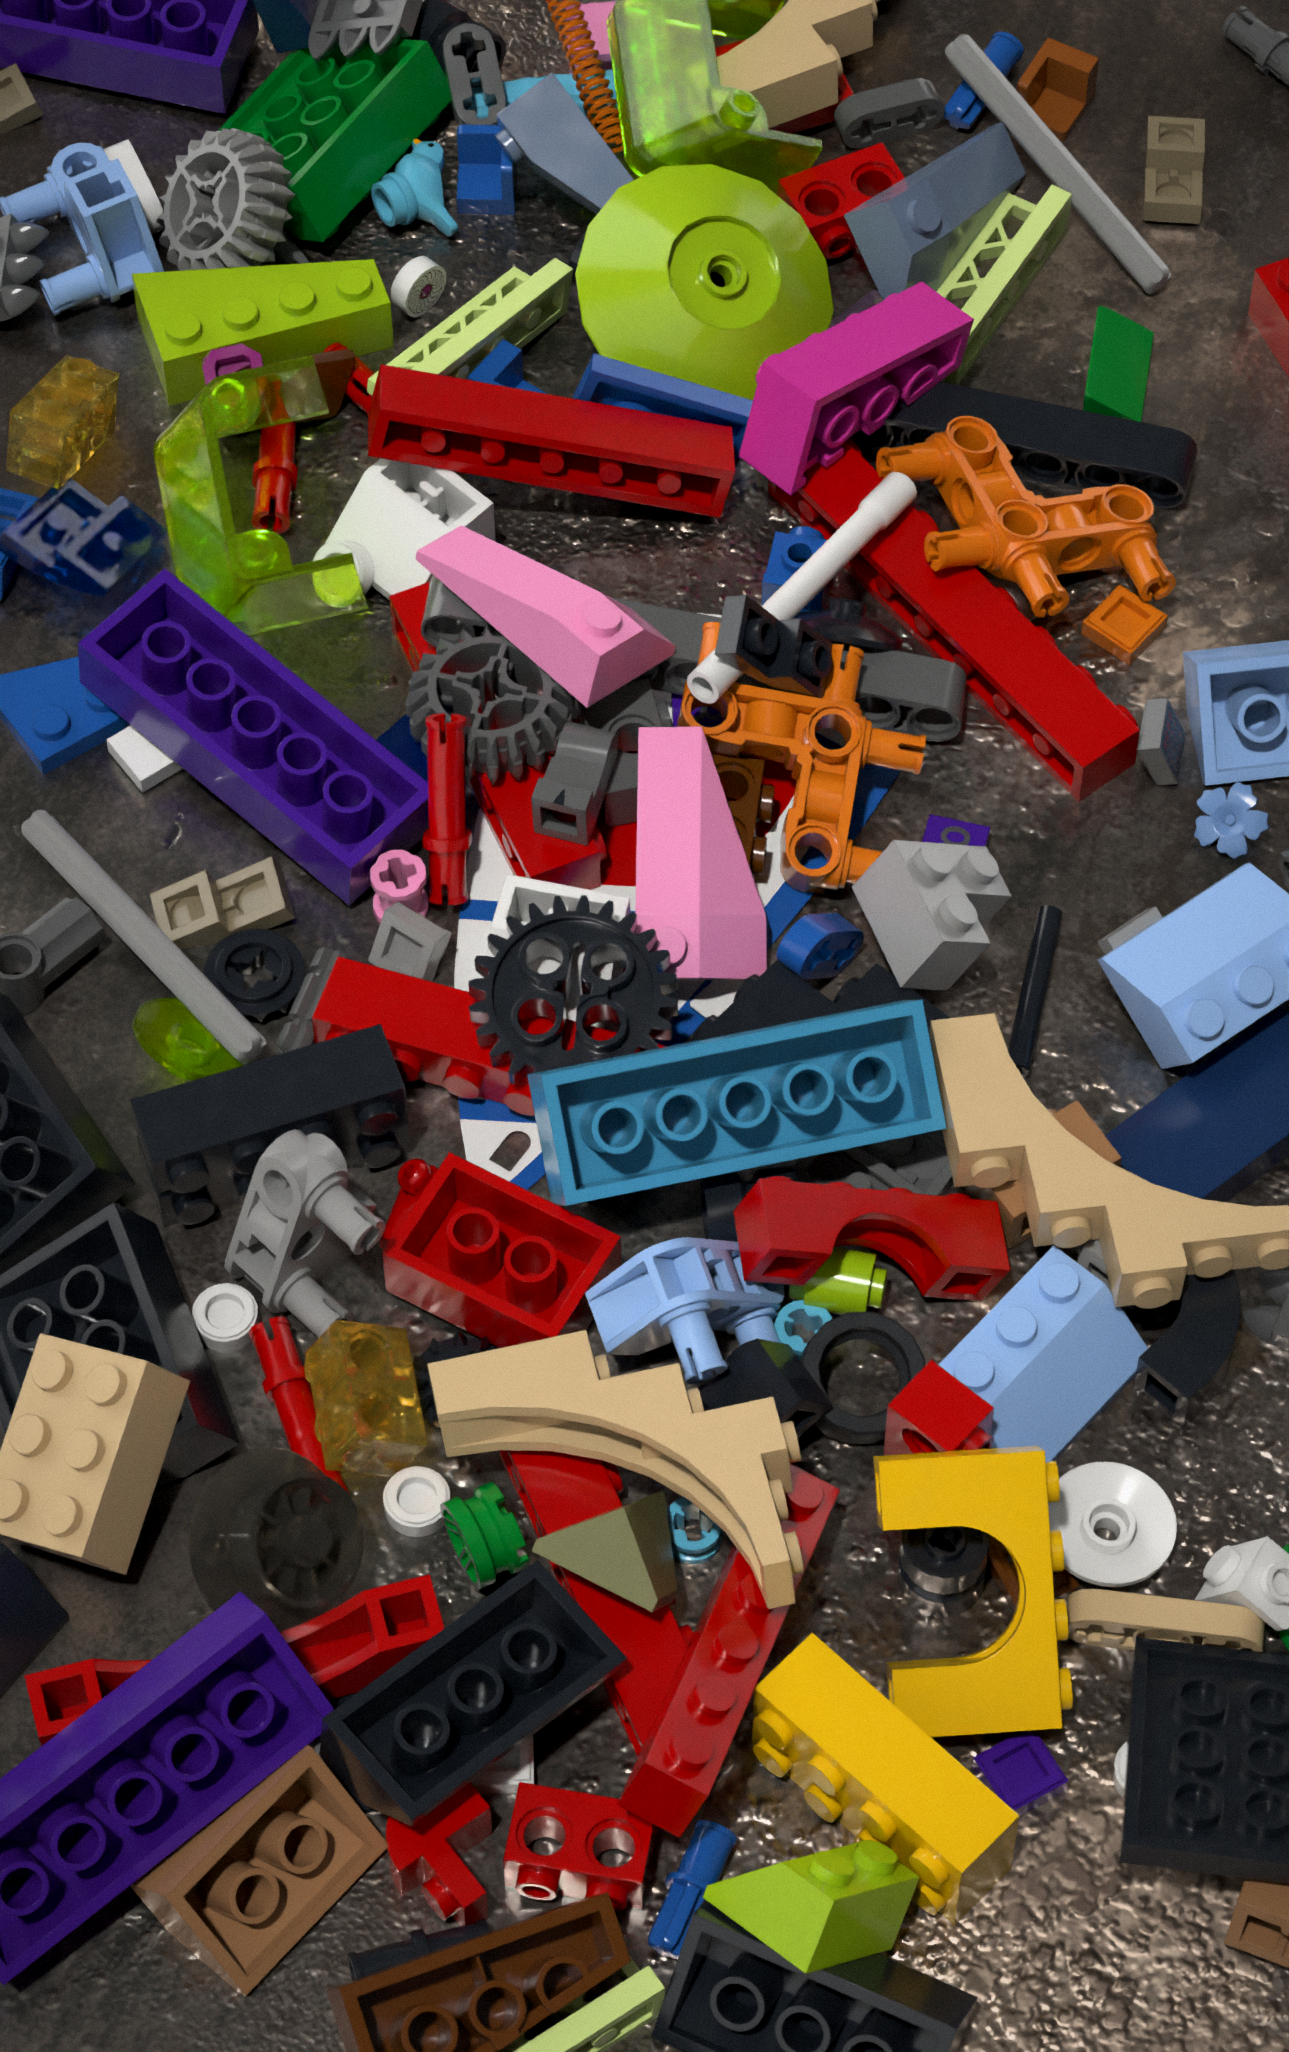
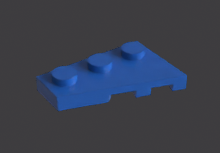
M593 353L572 397L573 399L730 426L733 433L734 458L741 459L739 453L753 400L595 353Z
M78 656L0 675V719L43 775L103 743L108 738L130 726L126 720L80 683Z

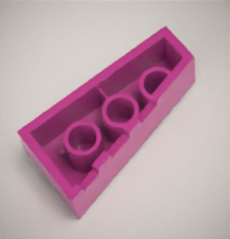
M921 281L898 294L893 293L889 295L884 301L860 313L851 314L843 322L821 333L810 335L805 341L780 354H772L762 363L756 374L757 387L739 457L791 496L806 484V476L803 473L817 462L825 468L829 467L844 455V448L841 444L853 434L862 430L868 436L885 424V419L891 414L898 400L909 406L960 367L974 319Z

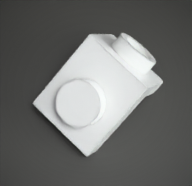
M1268 1536L1234 1546L1227 1545L1219 1549L1204 1568L1203 1577L1206 1581L1195 1600L1244 1606L1253 1611L1274 1630L1288 1629L1289 1554Z

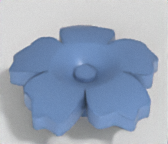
M1236 782L1229 790L1228 796L1221 787L1213 791L1204 790L1202 796L1197 800V805L1204 813L1210 816L1204 815L1196 818L1197 828L1194 837L1200 841L1203 847L1217 842V850L1219 852L1228 854L1232 859H1237L1239 856L1248 854L1246 837L1251 840H1258L1263 832L1269 830V814L1259 810H1252L1259 801L1253 795V789L1250 785Z

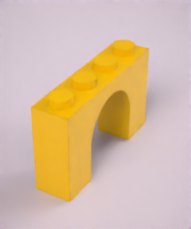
M1039 1446L873 1456L877 1523L883 1531L963 1526L981 1530L995 1537L1006 1548L1015 1565L1019 1584L1018 1601L1009 1625L986 1648L962 1657L886 1662L889 1701L930 1737L1061 1729V1710L1072 1709L1073 1693L1069 1668L1058 1667L1057 1641L1068 1640V1615L1065 1599H1054L1053 1572L1064 1570L1062 1534L1060 1530H1050L1048 1503L1059 1502L1060 1498L1059 1474L1056 1461H1046L1045 1450Z

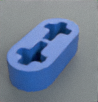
M838 913L808 914L796 921L785 934L778 946L776 958L802 979L831 978L841 973L852 962L862 946L864 932Z

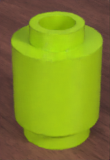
M834 1247L830 1257L805 1286L790 1285L789 1299L804 1300V1305L826 1308L829 1313L839 1315L847 1312H868L869 1307L881 1309L888 1270L876 1268L877 1254Z

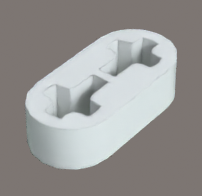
M127 139L103 149L110 161L119 159L138 195L151 235L165 230L164 227L156 222L157 218L163 213L162 206L131 142Z

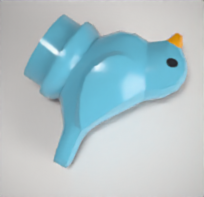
M413 139L412 153L406 154L397 163L394 173L385 174L382 181L372 185L371 195L374 207L381 220L389 227L398 224L408 225L416 218L435 225L443 234L450 237L458 232L459 227L444 207L442 172L445 166L444 150L436 142H422L419 139Z

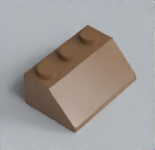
M307 1745L130 1886L174 1938L238 1993L246 1996L387 1849V1842L312 1746Z

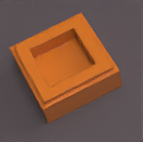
M1119 584L1083 621L1081 634L1130 666L1166 629L1168 615Z

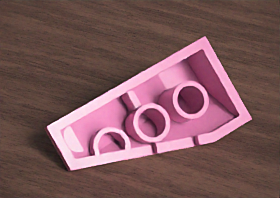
M462 525L417 550L415 559L586 708L674 655L676 646L630 607Z
M639 727L635 903L637 929L635 935L649 929L656 931L657 943L651 952L658 950L669 951L670 966L663 972L676 974L677 980H746L753 974L761 976L767 970V915L751 873L703 728Z

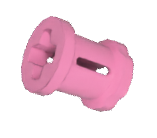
M402 849L390 850L381 854L370 869L371 886L375 891L373 911L378 922L381 923L385 909L397 902L402 903L416 913L423 914L426 918L429 910L428 895L423 888L427 881L426 866L421 858Z

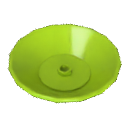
M713 164L662 166L619 187L587 226L575 272L582 325L599 355L750 400L754 399L757 387L756 374L762 363L772 354H780L805 341L810 335L829 329L834 312L826 259L801 215L761 181ZM710 272H717L722 275L725 280V287L716 286L710 279Z

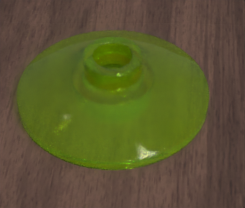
M178 998L151 999L143 1003L134 1015L132 1028L140 1046L151 1058L176 1077L196 1080L244 1065L223 1047Z

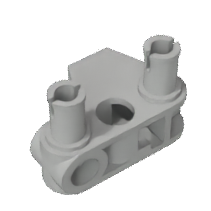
M294 1129L278 1137L259 1158L225 1258L224 1268L233 1278L246 1277L263 1293L262 1303L270 1312L290 1311L318 1337L323 1345H330L332 1339L337 1341L348 1330L354 1315L348 1308H344L318 1283L353 1253L361 1255L364 1249L366 1251L370 1250L382 1237L386 1224L380 1217L374 1215L376 1204L348 1179L347 1164L337 1145L323 1134L312 1133L306 1136L301 1130Z

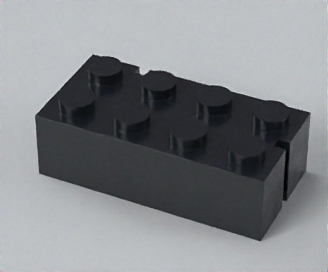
M381 1024L130 1099L142 1167L164 1228L179 1223L185 1225L200 1223L208 1219L215 1212L243 1204L259 1158L278 1137L294 1129L301 1130L306 1136L312 1133L325 1135L341 1150L346 1164H354L355 1169L365 1166L372 1168L382 1167L392 1163L401 1155L411 1153L405 1086Z

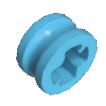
M797 1300L785 1305L779 1311L774 1327L780 1343L790 1345L800 1359L808 1343H804L799 1335H793V1325L803 1323L807 1331H815V1335L826 1322L832 1320V1317L826 1308L804 1305V1300Z
M684 1497L670 1504L667 1509L673 1558L681 1563L692 1565L705 1563L713 1558L722 1546L723 1530L696 1505ZM685 1520H699V1526L702 1529L701 1540H687V1534L684 1531Z

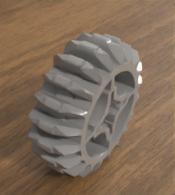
M223 128L221 131L216 132L206 130L202 140H190L188 155H176L177 169L174 175H165L169 183L167 193L158 198L164 204V212L157 218L156 222L165 229L160 236L159 243L168 248L167 261L175 264L179 271L262 266V262L275 261L273 248L277 242L286 241L282 234V229L286 221L293 219L287 212V204L295 196L286 187L292 173L283 167L284 155L276 152L272 148V144L266 142L264 138L235 128L231 130Z

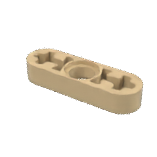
M1102 1589L1078 1590L1071 1593L1067 1598L1068 1637L1081 1644L1134 1651L1136 1637L1263 1652L1265 1621L1244 1606Z

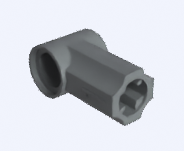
M66 897L21 933L13 932L0 936V993L10 998L21 1015L28 1014L37 1009L44 1001L46 986L104 941V929L93 915L92 910L77 897L74 899ZM12 973H21L18 975H9Z

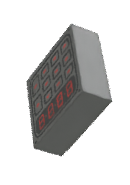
M1168 698L1147 699V704L1144 706L1137 748L1153 781L1157 785L1178 784L1186 736Z

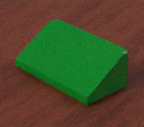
M1098 306L1083 411L1141 422L1154 332L1104 306Z

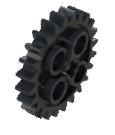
M581 895L575 911H567L561 897L555 896L553 913L544 915L535 903L529 904L530 922L523 925L519 920L509 915L506 918L509 938L505 939L495 934H489L487 937L488 948L495 957L476 956L474 960L476 972L484 977L469 980L468 984L470 996L481 1000L469 1006L471 1022L485 1023L476 1030L477 1043L479 1046L495 1044L489 1053L490 1064L493 1067L503 1065L510 1060L512 1061L508 1072L509 1080L513 1085L521 1081L527 1074L659 1049V1046L653 1039L671 1040L673 1036L672 1024L664 1019L678 1015V1000L668 996V994L678 990L677 975L663 972L670 966V953L668 950L651 952L657 943L656 931L654 929H649L635 935L637 929L636 913L631 912L621 921H615L613 901L608 900L598 914L590 912L587 895ZM576 946H582L585 948V954L580 975L582 995L578 998L576 1009L575 1042L571 1050H564L562 1042L567 1021L565 1001L568 1000L570 995L572 954ZM540 956H551L561 962L557 970L547 974L534 972L528 967L534 959ZM604 962H615L625 968V972L621 976L611 980L597 977L593 970ZM533 1016H544L554 1022V1026L543 1034H530L521 1028L522 1024ZM597 1022H608L619 1029L614 1037L602 1041L592 1039L585 1033L591 1025Z

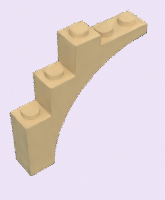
M788 0L786 5L760 31L727 53L688 70L690 114L715 148L838 103V77H841L843 74L840 58L873 46V21L877 20L878 17L875 2L880 0Z
M995 1013L931 1020L929 1037L947 1128L942 1129L954 1187L975 1185L980 1188H993L1007 1181L1019 1180L1034 1247L1056 1245L1061 1248H1072L1080 1246L1089 1240L1099 1239L1115 1307L1136 1305L1139 1308L1150 1309L1163 1306L1172 1300H1180L1186 1275L1196 1274L1199 1277L1211 1278L1234 1269L1260 1266L1267 1270H1277L1289 1266V1205L1249 1206L1205 1200L1152 1184L1105 1160L1069 1133L1033 1095L1008 1053Z
M586 1330L427 1364L446 1457L498 1450L554 1451L603 1460L648 1476L690 1500L726 1532L751 1567L768 1609L795 1604L792 1575L804 1573L803 1561L795 1531L783 1534L779 1521L789 1519L785 1493L793 1492L790 1463L800 1462L801 1455L794 1424L792 1421L780 1423L773 1397L704 1411L698 1387L686 1390L679 1363L611 1377L606 1355H592Z

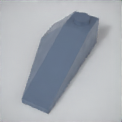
M553 72L496 114L497 125L501 131L495 135V138L509 158L515 164L524 159L532 171L596 215L619 187L634 180Z
M1003 122L994 124L844 214L883 301L893 293L898 294L921 281L937 291L1007 194H1012L1024 178L1026 172Z

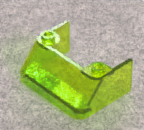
M786 0L616 1L607 17L606 25L624 156L628 166L636 175L641 177L662 166L713 164L759 180L778 196L779 179L812 167L823 149L821 139L769 130L765 110L754 95L744 90L720 86L713 34L740 40L748 39L760 31L780 11Z
M313 355L214 378L158 436L154 445L153 453L176 577L246 635L368 609L366 595L352 553L293 566L287 543L277 533L269 530H253L240 534L235 532L218 438L328 414V403Z

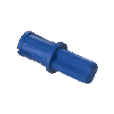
M999 31L994 33L990 43L983 52L1000 72L1007 77L1016 62H1019L1022 58L1024 48L1015 36ZM963 78L962 83L944 107V117L950 121L949 126L956 130L960 128L970 129L986 107L985 103Z
M699 1820L695 1825L693 1837L677 1871L667 1874L665 1885L668 1888V1892L648 1935V1945L663 1957L678 1959L693 1913L705 1900L702 1897L707 1885L719 1881L728 1856L737 1843L738 1838L725 1826L713 1821Z

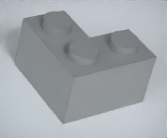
M893 840L852 886L900 988L948 990L991 944L983 927L1012 897L999 872V866L987 847Z

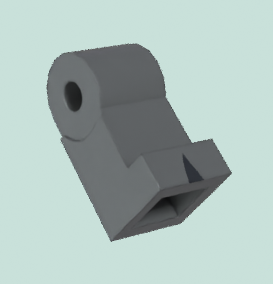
M567 721L561 732L555 756L551 757L544 778L539 777L531 797L535 833L588 846L614 770L618 751V733ZM555 810L575 815L577 821L571 823L562 822L556 819L551 811Z

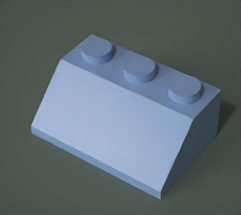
M1289 640L1183 652L1187 715L1203 784L1207 786L1289 776Z
M1251 863L1242 865L1098 959L1100 966L1161 1069L1195 1062L1289 999V894Z
M1053 1245L940 1362L939 1366L994 1407L991 1430L994 1443L991 1449L1039 1446L1045 1450L1046 1461H1056L1136 1376L1139 1356L1148 1347L1122 1308L1115 1307L1112 1293L1107 1285Z

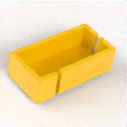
M811 1633L755 1686L753 1713L756 1716L753 1718L752 1744L754 1745L753 1751L758 1760L775 1776L783 1777L785 1774L788 1775L804 1790L803 1796L812 1810L827 1822L832 1823L838 1820L855 1836V1843L862 1840H872L891 1848L897 1854V1861L920 1876L912 1899L924 1911L931 1915H936L940 1912L955 1926L1011 1870L1020 1815L814 1633Z

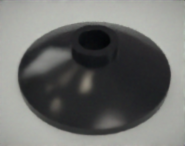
M831 597L829 609L799 612L793 618H801L830 641L878 649H902L903 640L882 624L866 617L867 604L860 601Z

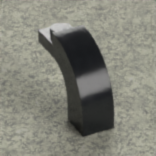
M1229 1270L1225 1274L1211 1278L1199 1277L1196 1274L1186 1275L1180 1300H1172L1177 1315L1175 1322L1139 1356L1134 1388L1181 1429H1184L1212 1401L1228 1373L1240 1320L1241 1298L1235 1270Z

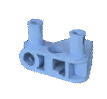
M81 142L68 145L58 152L53 159L52 165L47 167V174L44 175L45 181L7 197H0V209L3 216L12 214L19 222L36 223L59 213L61 218L66 216L86 255L87 263L39 281L44 297L54 316L60 314L63 310L99 295L104 300L108 298L111 303L120 300V295L134 290L133 273L164 272L138 195L119 159L110 161L101 146Z
M692 1237L667 1240L639 1252L585 1292L607 1354L638 1356L673 1342L685 1372L686 1383L689 1384L715 1377L712 1370H715L716 1374H721L727 1370L726 1361L722 1358L712 1330H727V1333L735 1334L739 1346L756 1338L780 1343L772 1320L776 1317V1312L780 1309V1303L784 1298V1284L744 1281L738 1242Z

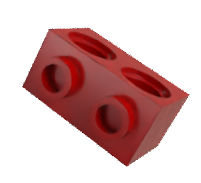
M883 142L779 179L778 196L801 215L825 259H833L846 254L852 249L858 248L844 214L903 180L905 177Z
M930 1360L887 1406L883 1456L991 1449L994 1443V1438L991 1436L994 1407L933 1360Z
M519 1782L503 1857L505 1886L514 1887L519 1894L536 1900H552L557 1895L583 1899L591 1895L608 1892L615 1912L623 1911L626 1907L643 1909L657 1836V1826L618 1806V1798ZM542 1837L556 1839L563 1845L557 1852L551 1855H538L527 1848L534 1840ZM609 1849L623 1850L632 1857L629 1862L619 1867L605 1866L596 1859L602 1852Z

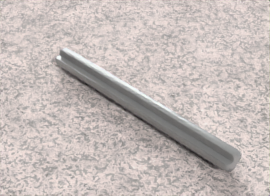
M959 35L954 41L949 43L945 49V55L950 64L997 119L1004 123L1009 133L1056 187L1072 193L1071 205L1143 290L1146 293L1153 294L1165 286L1171 279L1169 267L970 35Z
M40 809L34 811L31 817L23 822L21 826L22 835L241 1064L246 1065L254 1062L257 1056L265 1051L266 1039L46 810Z

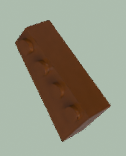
M606 1892L588 1896L329 1988L326 1992L346 2052H497L521 2037V2034L541 2020L557 2012L631 1962L609 1893Z

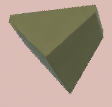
M664 1490L536 1539L532 1552L651 1612L672 1603L678 1591Z

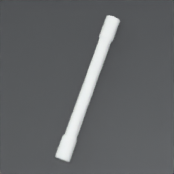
M891 472L862 500L858 510L762 607L779 620L793 619L879 531L886 529L915 500L917 490L913 481L901 472ZM716 648L687 677V686L693 696L701 702L708 704L716 702L743 674V672L715 655Z

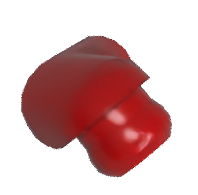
M415 1158L405 1162L398 1172L397 1180L401 1188L387 1220L385 1231L379 1241V1246L383 1251L438 1170L435 1166L428 1165L423 1159Z

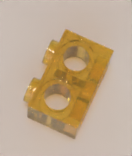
M65 355L10 411L6 471L60 490L114 433L119 373L97 366L90 360Z
M336 1320L305 1352L304 1365L306 1379L311 1384L316 1412L315 1434L322 1445L325 1468L332 1471L392 1477L400 1470H403L428 1446L406 1328Z

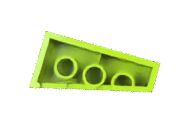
M374 259L132 274L138 321L169 406L208 396L202 359L214 349L242 343L262 355L268 376L280 374V377L286 376L308 355L322 353L333 343L338 342L345 345L349 350H353L357 357L394 347L391 302ZM248 379L247 385L254 383V380Z

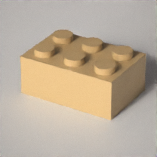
M40 1333L0 1450V1537L22 1546L126 1575L190 1381L146 1360Z

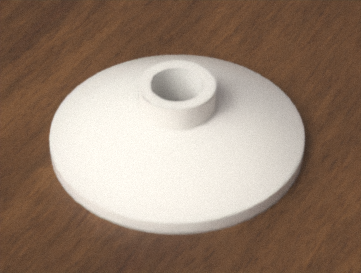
M1116 1462L1084 1464L1068 1471L1059 1478V1502L1048 1503L1050 1530L1061 1531L1065 1570L1075 1577L1094 1585L1123 1587L1146 1580L1165 1564L1176 1540V1515L1170 1499L1152 1478L1138 1469ZM1099 1528L1109 1529L1116 1535L1117 1539H1102L1094 1531Z

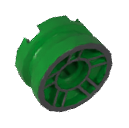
M492 1481L475 1488L474 1496L463 1501L457 1496L440 1504L442 1519L452 1547L464 1572L477 1590L496 1582V1574L507 1570L513 1575L530 1566L527 1554L520 1557L517 1554V1549L526 1546L513 1513L508 1514L505 1507L501 1504V1502L505 1501L503 1494Z

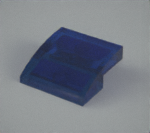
M65 475L2 532L0 536V551L28 570L54 583L82 593L104 597L166 538L169 530L123 495L118 497L110 506H107L68 475Z

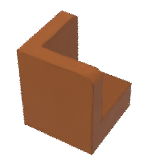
M1048 37L1019 79L1017 91L1059 140H1066L1095 97L1099 58Z

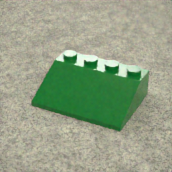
M400 39L390 51L380 56L374 53L369 41L360 53L349 59L343 55L338 45L328 57L320 61H316L310 54L309 47L293 50L218 131H221L223 128L229 130L235 128L260 136L266 142L271 143L272 148L276 152L284 155L283 167L292 173L286 187L295 196L287 204V212L293 219L286 221L283 229L291 239L323 242L334 235L340 228V222L359 202L371 194L372 185L377 183L391 166L397 164L406 155L413 139H417L425 129L437 122L440 112L449 104L451 97L447 77L428 41Z

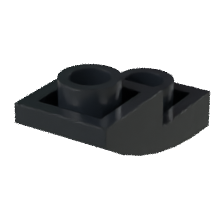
M747 595L726 596L715 655L744 674L778 690L823 698L826 678L832 667L831 650L833 643L801 618L779 620Z

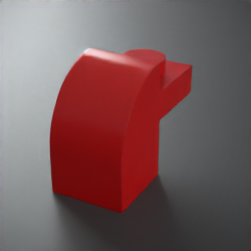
M471 1782L413 1826L388 1816L386 1825L390 1872L400 1895L404 1897L421 1885V1891L433 1911L444 1921L452 1916L460 1927L476 1923L477 1920H487L489 1918L487 1892L459 1858L492 1835L491 1808Z

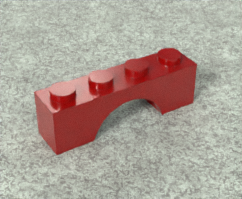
M774 1176L766 1179L760 1178L733 1211L744 1281L805 1286L830 1257L833 1248L842 1245L865 1246L889 1256L908 1272L921 1294L925 1297L982 1302L1010 1271L998 1201L971 1199L966 1194L953 1193L938 1196L912 1193L911 1190L906 1188L876 1190L856 1188L846 1182L814 1184L794 1182L791 1178L785 1176Z

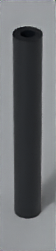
M1043 905L1038 908L1008 1053L1022 1077H1027L1030 1072L1063 915L1059 908L1052 905Z

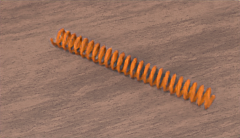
M544 0L548 4L549 13L552 14L551 20L555 23L554 29L559 33L558 39L563 43L562 50L566 53L565 59L569 62L570 71L573 72L572 78L577 82L576 89L580 92L579 98L584 102L583 108L587 111V119L591 121V124L598 133L604 134L602 138L606 143L615 142L616 145L625 143L619 147L610 148L613 153L625 150L631 144V139L624 138L628 130L621 128L624 120L617 118L621 111L614 108L617 103L616 99L611 98L614 91L607 88L610 81L604 79L606 71L600 69L603 63L602 60L596 59L599 51L593 49L596 42L590 39L592 32L586 30L589 24L588 21L582 20L585 15L584 11L579 10L582 3L577 0ZM576 5L575 7L569 10L561 11L562 9L568 6ZM579 15L578 17H576V18H574V19L564 21L565 19H567V18H569V17H571V16ZM583 24L581 27L577 29L568 30L574 26ZM587 34L586 36L580 39L572 40L577 36ZM590 44L589 46L583 49L575 50L580 46ZM588 54H593L592 56H590V57H588V58L578 60V59L582 58L583 56H586V55H588ZM597 64L591 68L583 69L589 65ZM601 73L600 75L594 78L586 79L592 75ZM604 83V84H603L602 86H600V87H597V88H594V89H590L591 87H593V86H595V85ZM604 93H608L607 95H605V96H603V97H600V98H597V99H593V98H595V97L598 96V95H601V94H604ZM611 103L610 105H608V106H606V107L597 109L598 107H600V106H602V105H604V104ZM614 113L613 115H611V116H609V117L601 118V117H603V116H605V115H607V114ZM614 123H618L617 125H614V126H612V127L605 128V127H607L608 125H611V124H614ZM621 133V134L618 135V136H615V137H612V138H608V137H610V136H612V135H614V134Z

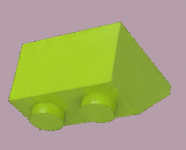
M862 1840L846 1846L819 1851L815 1854L780 1862L707 1885L702 1898L802 1972L808 1974L891 1950L920 1876L897 1861V1854L888 1846L872 1840Z

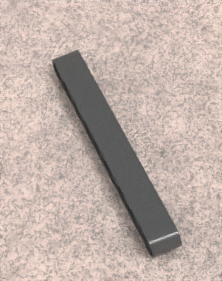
M434 575L432 576L421 623V635L427 643L436 648L441 638L450 643L457 644L462 628L473 638L482 636L481 634L487 624L494 633V636H503ZM613 598L637 612L676 646L674 655L628 683L649 679L653 690L683 695L687 677L698 664L703 635L702 625L707 622L721 623V618ZM830 641L833 644L844 645L840 669L844 670L845 659L850 646L864 651L865 655L861 664L855 702L860 705V710L863 716L866 717V720L872 721L873 728L917 736L926 735V741L936 742L950 740L958 735L962 725L967 675L963 668L956 663L944 659ZM744 673L735 681L740 684L778 690Z

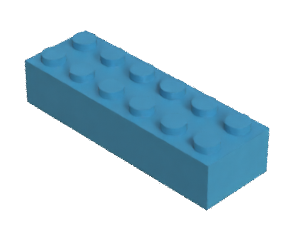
M902 1000L527 1074L551 1202L564 1206L947 1129L923 1000Z

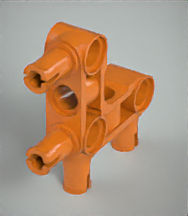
M959 416L953 418L947 424L944 432L932 434L926 438L924 443L893 448L883 447L877 453L876 468L879 477L884 479L891 472H901L912 481L930 480L931 483L936 485L960 527L959 530L934 531L927 534L924 542V553L927 562H932L930 567L934 571H941L945 568L979 565V567L986 569L997 578L1017 583L1037 617H1045L1046 611L1049 616L1056 615L1065 609L1069 603L1070 596L1066 589L1062 587L1056 575L1120 566L1130 576L1138 589L1141 599L1144 601H1151L1153 596L1155 600L1162 599L1169 595L1176 585L1175 577L1172 572H1169L1156 549L1157 534L1150 523L1154 512V505L1151 498L1145 492L1130 485L1116 484L1110 487L1086 488L1082 490L1081 494L1047 499L1041 495L1035 496L1033 491L1025 489L1011 465L1013 457L1006 445L998 437L996 430L983 419L973 416Z
M707 622L702 625L703 635L697 666L716 648L720 622ZM832 644V667L826 678L823 698L734 682L716 702L708 704L701 702L693 696L687 686V681L684 684L681 708L677 720L678 727H702L711 754L740 757L742 755L784 763L786 770L792 771L791 777L797 781L792 808L788 809L782 828L780 871L784 880L793 889L801 892H816L823 888L837 891L838 888H844L845 883L855 884L883 852L852 846L853 840L848 839L859 769L863 770L864 765L867 764L919 775L924 757L922 750L925 749L926 735L917 736L873 728L872 721L866 720V717L863 716L860 705L855 701L861 664L865 654L861 649L852 646L849 647L844 670L840 669L844 645ZM709 706L716 709L724 721L716 727H704L694 720L691 712L698 707ZM823 728L834 729L843 736L846 745L840 749H827L818 743L815 732ZM803 846L815 847L824 854L827 864L819 869L804 867L798 862L795 851Z

